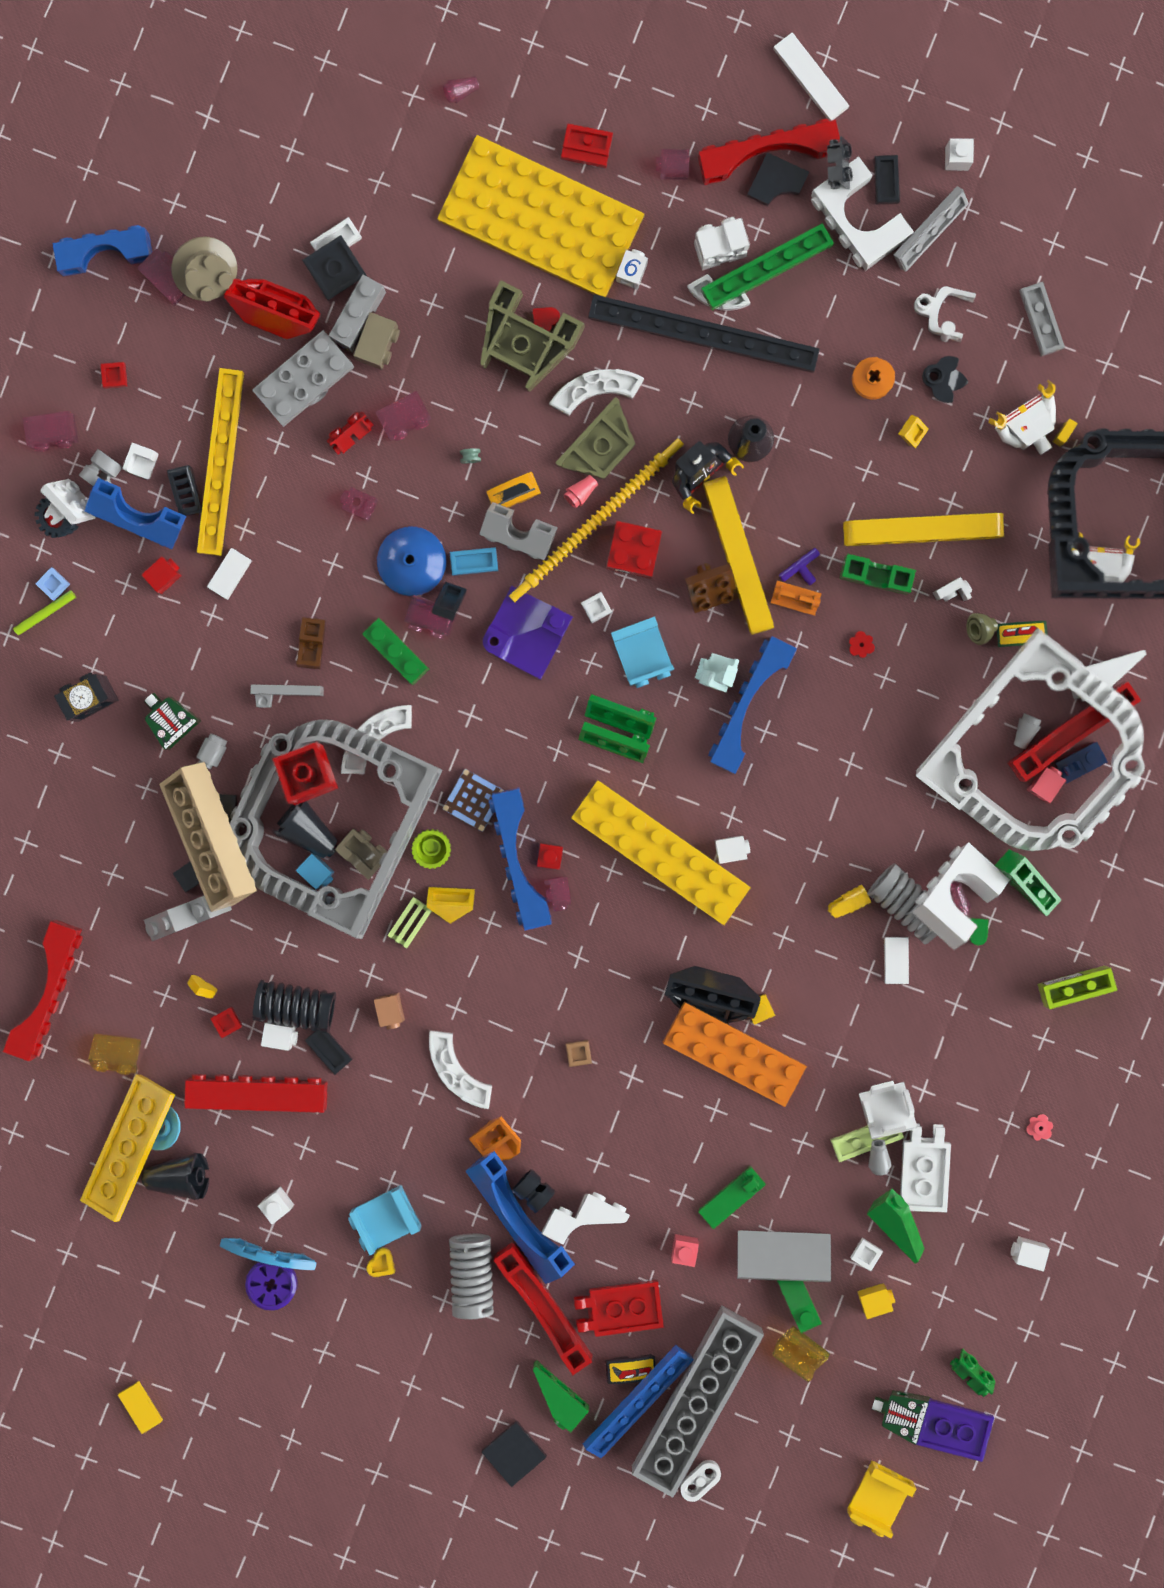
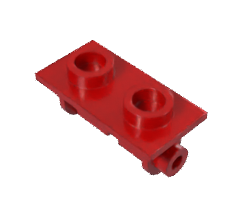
M362 411L359 414L357 412L352 414L346 420L348 423L342 428L337 427L329 434L330 438L327 442L331 446L334 443L336 444L333 449L338 455L341 452L344 454L355 444L350 436L354 434L360 440L374 426L368 418L365 421L363 420L367 416Z

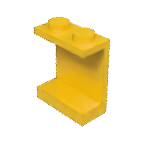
M871 1461L847 1508L850 1520L860 1527L865 1525L871 1528V1531L880 1537L885 1535L892 1538L891 1526L907 1495L913 1497L916 1491L914 1482Z

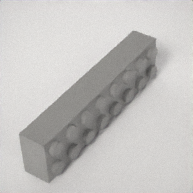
M721 1305L693 1355L694 1361L686 1368L632 1464L633 1476L674 1497L761 1342L764 1333L760 1326Z

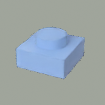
M51 567L36 585L55 601L70 583Z

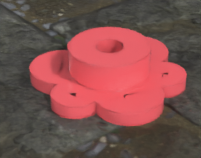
M1040 1114L1037 1118H1030V1124L1027 1126L1026 1131L1029 1135H1033V1138L1037 1141L1041 1140V1138L1049 1139L1052 1135L1053 1123L1048 1121L1046 1115Z

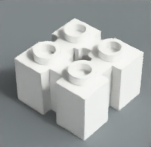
M734 217L727 218L721 222L722 226L713 227L712 224L702 226L696 232L694 246L702 271L719 266L721 263L732 262L747 256V250L750 245L741 218L736 220Z

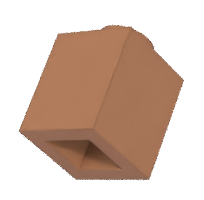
M399 993L375 998L374 1003L380 1027L386 1026L387 1030L400 1027V1023L405 1018Z

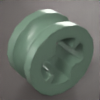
M480 449L460 450V454L463 456L460 462L464 464L481 462V458L478 457V454L481 453Z

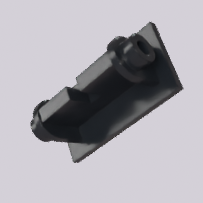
M839 136L840 143L839 140H830L829 145H827L828 163H836V166L828 167V184L831 186V189H839L841 184L845 188L850 189V181L853 180L852 168L849 167L852 147L846 139Z

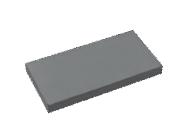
M738 1231L737 1279L831 1282V1234Z

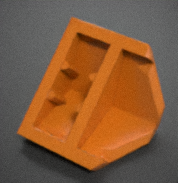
M502 1116L491 1120L469 1138L482 1156L495 1151L501 1160H510L520 1153L521 1139Z

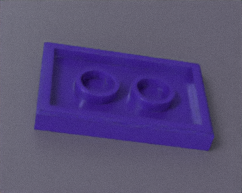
M930 1399L916 1445L983 1462L994 1416Z

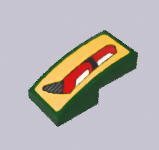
M1047 621L998 624V647L1023 646L1037 628L1048 636Z

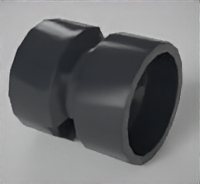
M533 1169L529 1170L512 1189V1192L521 1200L526 1199V1205L534 1213L540 1211L556 1192L546 1182L541 1183V1177Z

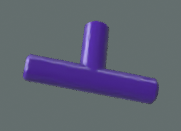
M813 548L779 574L781 581L785 582L795 573L799 572L808 585L816 582L815 577L806 565L820 555L819 551Z

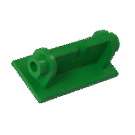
M962 1349L960 1358L955 1357L950 1362L952 1370L962 1380L970 1376L971 1378L967 1381V1384L978 1396L985 1397L988 1393L992 1395L996 1382L989 1371H985L978 1364L973 1355L968 1354Z

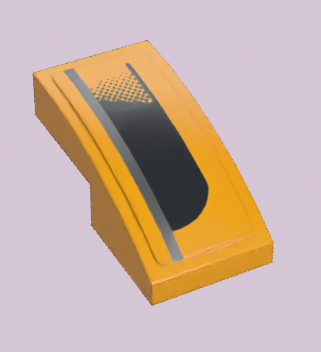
M532 472L486 491L491 504L494 502L507 508L541 494Z

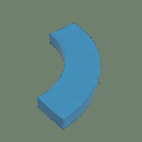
M223 1238L220 1242V1247L229 1252L274 1266L315 1270L317 1263L304 1254L281 1251L273 1253L262 1250L261 1246L249 1243L241 1238Z

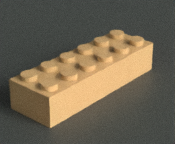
M205 762L180 768L159 785L210 911L214 912L237 904L257 890Z

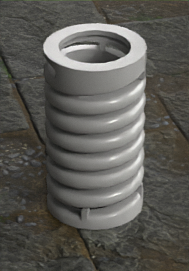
M892 864L873 883L867 895L872 899L874 898L876 903L881 902L882 908L885 909L889 906L887 912L889 914L895 913L894 918L896 920L902 919L901 925H908L907 929L909 932L915 931L914 936L923 944L929 943L937 936L936 933L912 913L917 906L915 904L916 899L923 892L926 893L927 891L922 890L921 885L915 884L913 878H908V874L900 869L898 865Z
M462 1234L449 1239L450 1257L452 1258L450 1261V1266L452 1267L450 1274L453 1276L451 1284L454 1285L451 1288V1292L454 1294L451 1297L452 1315L455 1318L480 1319L491 1316L494 1313L492 1306L493 1290L491 1288L493 1285L491 1280L492 1264L490 1262L492 1257L489 1253L491 1251V1237L488 1235Z

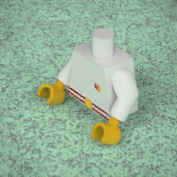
M1047 381V389H1044L1042 384L1038 385L1037 389L1043 394L1042 397L1040 394L1007 416L996 412L998 415L997 422L992 418L989 419V423L995 426L1002 442L1023 450L1034 444L1040 455L1052 448L1045 436L1055 429L1054 424L1056 423V406L1053 395L1055 385L1052 382Z
M1078 532L1079 537H1083L1082 533ZM1130 536L1125 539L1124 547L1126 548V553H1123V549L1090 547L1088 557L1097 568L1104 572L1105 582L1125 581L1131 573L1135 557L1133 551L1140 544L1139 537L1136 539L1135 546H1131L1128 543ZM1071 549L1075 555H1079L1076 549Z

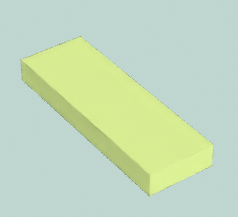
M867 1125L830 1140L838 1161L842 1162L871 1151V1143L876 1139H871ZM900 1132L877 1139L884 1140L887 1145L903 1139L904 1136Z

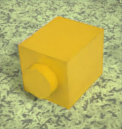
M884 1283L857 1291L867 1319L894 1311L892 1303H895L892 1290H887Z

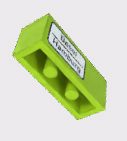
M1105 965L1037 984L1043 1006L1048 1009L1117 991L1112 969Z

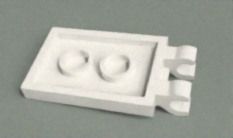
M916 1123L917 1128L910 1130V1140H903L900 1196L909 1205L910 1211L947 1212L951 1144L950 1142H944L945 1127H943V1124H933V1138L921 1137L922 1127L919 1123Z

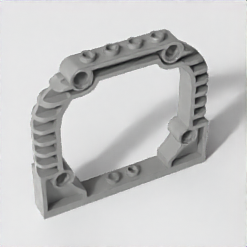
M327 719L314 720L294 728L288 735L282 733L275 734L269 743L264 745L261 750V760L258 765L256 764L253 767L250 775L252 778L241 792L240 797L242 799L231 813L230 818L232 820L230 826L237 838L240 851L245 857L249 873L258 889L357 939H362L443 770L344 723ZM286 740L287 748L281 752L279 745L282 741ZM314 742L326 743L345 749L377 765L379 778L396 786L401 803L410 807L398 832L395 831L390 838L389 844L391 846L388 853L385 852L380 859L379 865L381 867L370 890L359 888L343 893L339 888L326 886L316 891L279 873L267 864L259 850L264 834V825L260 817L279 779L273 758ZM390 766H395V775L388 778L387 769ZM246 824L247 832L241 836L239 828L241 825ZM330 892L335 895V901L331 905L326 901V897Z

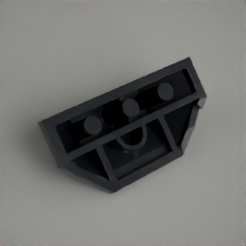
M698 966L670 974L664 994L679 1009L686 1002L725 1023L755 1018L761 1001V997L740 977Z

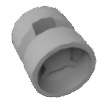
M97 449L90 459L92 464L86 465L79 476L92 486L95 485L98 478L111 483L110 478L116 477L123 467Z

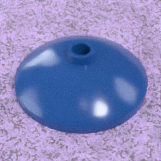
M420 527L400 528L389 534L382 542L377 555L378 572L383 582L394 592L405 596L423 595L434 589L444 576L446 570L445 550L438 538L428 530ZM408 556L414 557L412 564L406 562Z

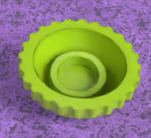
M434 829L423 830L422 833H418V836L415 837L412 843L413 858L416 859V863H419L420 866L436 869V867H441L442 864H445V861H448L451 844L442 831L439 832V830Z

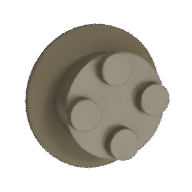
M213 237L193 238L184 243L175 253L171 267L172 277L178 289L186 296L195 300L210 301L222 296L232 284L233 279H236V258L232 250L221 240Z

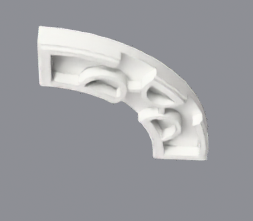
M620 369L590 371L565 384L555 394L549 405L570 416L579 404L596 395L619 394L633 400L644 378L635 373Z
M412 705L397 706L383 710L364 722L358 730L381 740L394 731L412 728ZM345 750L341 774H365L367 760Z
M430 1030V1055L442 1082L463 1101L480 1108L489 1109L492 1085L474 1079L461 1067L453 1048V1033Z

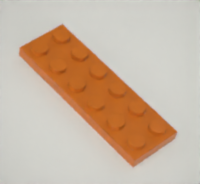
M686 1002L681 1006L663 1040V1044L784 1107H786L807 1067L805 1064Z

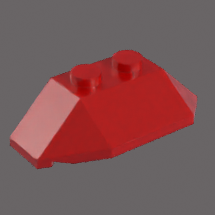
M233 279L232 284L224 293V298L245 323L285 339H291L311 332L320 317L319 311L315 309L307 296L265 279H247L242 281L240 279Z

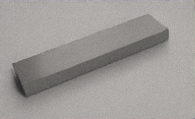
M957 186L896 251L894 257L900 269L906 272L969 204L963 189Z

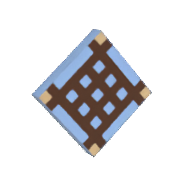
M465 769L445 803L443 810L483 832L493 815L489 805L492 793L504 790Z

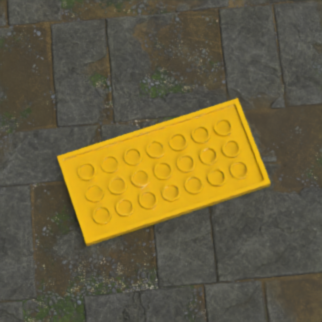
M476 135L437 220L593 295L607 297L626 250H629L645 214Z

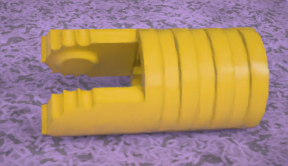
M861 884L827 905V911L834 918H838L870 904L871 900Z

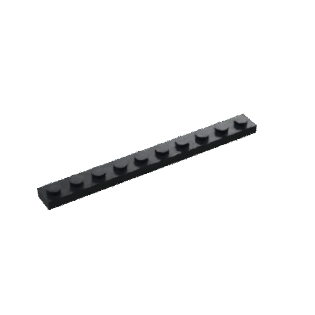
M595 294L593 295L588 319L812 373L815 371L820 348Z

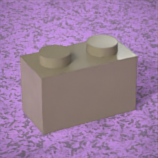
M370 312L354 353L356 361L381 370L384 364L388 365L392 352L389 351L392 342L396 343L400 334L397 323Z

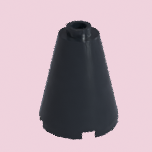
M754 415L741 417L734 422L729 430L728 445L734 455L740 460L757 462L766 457L773 447V429L761 417Z
M307 801L297 806L292 804L277 822V825L280 826L278 831L276 829L272 831L275 836L321 858L331 857L336 851L338 840Z
M193 1153L147 1167L145 1172L142 1173L141 1181L145 1188L150 1191L193 1200L203 1199L209 1186V1178H205V1170H209L208 1162L202 1153Z

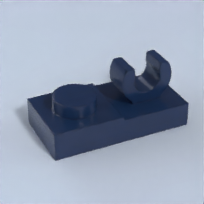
M1094 742L1054 764L1063 773L1061 777L1066 780L1065 784L1104 765L1108 761L1098 742Z

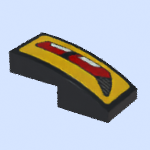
M648 1354L633 1358L624 1356L605 1360L607 1383L641 1382L656 1366L655 1356Z

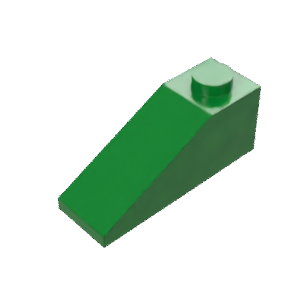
M1009 849L994 865L1010 879L1008 883L1044 916L1047 917L1062 900L1025 856Z
M890 1189L873 1201L867 1215L916 1264L919 1262L925 1249L909 1205L902 1196L898 1195L893 1189Z
M777 1280L800 1333L821 1325L822 1322L804 1282Z
M536 1360L533 1364V1371L550 1412L555 1419L554 1422L562 1430L566 1428L571 1433L589 1412V1404Z

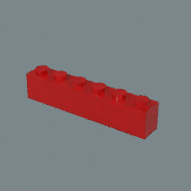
M192 1074V1077L185 1081L184 1109L324 1113L327 1109V1081H321L320 1077H309L307 1081H298V1077L294 1076L284 1077V1080H275V1076H262L261 1079H252L251 1075H240L238 1079H229V1075L225 1074L215 1075V1078H206V1074Z

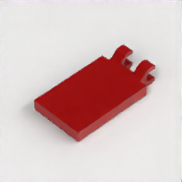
M658 1280L589 1289L590 1296H574L575 1309L588 1308L589 1319L581 1318L576 1320L578 1332L594 1330L595 1337L664 1328Z

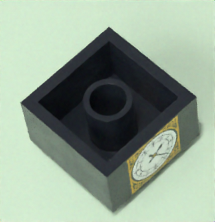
M92 672L80 677L79 680L81 682L73 686L70 683L59 689L60 693L54 695L66 720L80 722L119 701L107 676L93 675Z

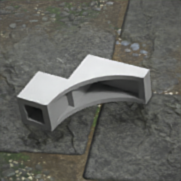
M202 896L144 920L147 934L152 941H155L232 909L230 906L211 912L205 896Z

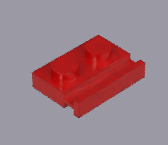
M567 123L561 159L607 168L613 132Z

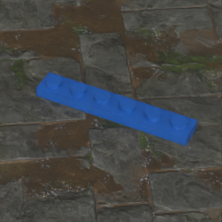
M675 1345L583 1443L585 1450L602 1458L694 1361L691 1354Z

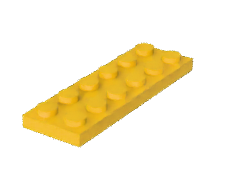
M135 1075L82 1194L81 1202L113 1222L120 1221L175 1097L174 1093L143 1075Z

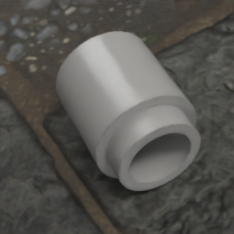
M210 733L209 737L205 738L196 758L200 759L199 763L205 762L208 769H211L212 766L218 767L227 749L225 746L227 741Z

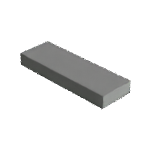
M1040 282L1020 289L1019 292L1041 357L1064 349L1065 346L1044 283Z

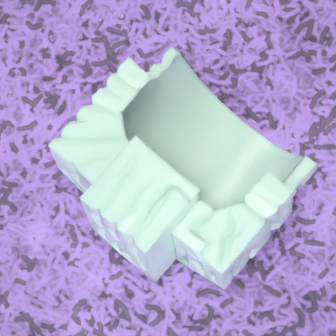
M712 653L708 660L701 658L695 678L700 680V684L727 692L728 687L733 685L739 660Z

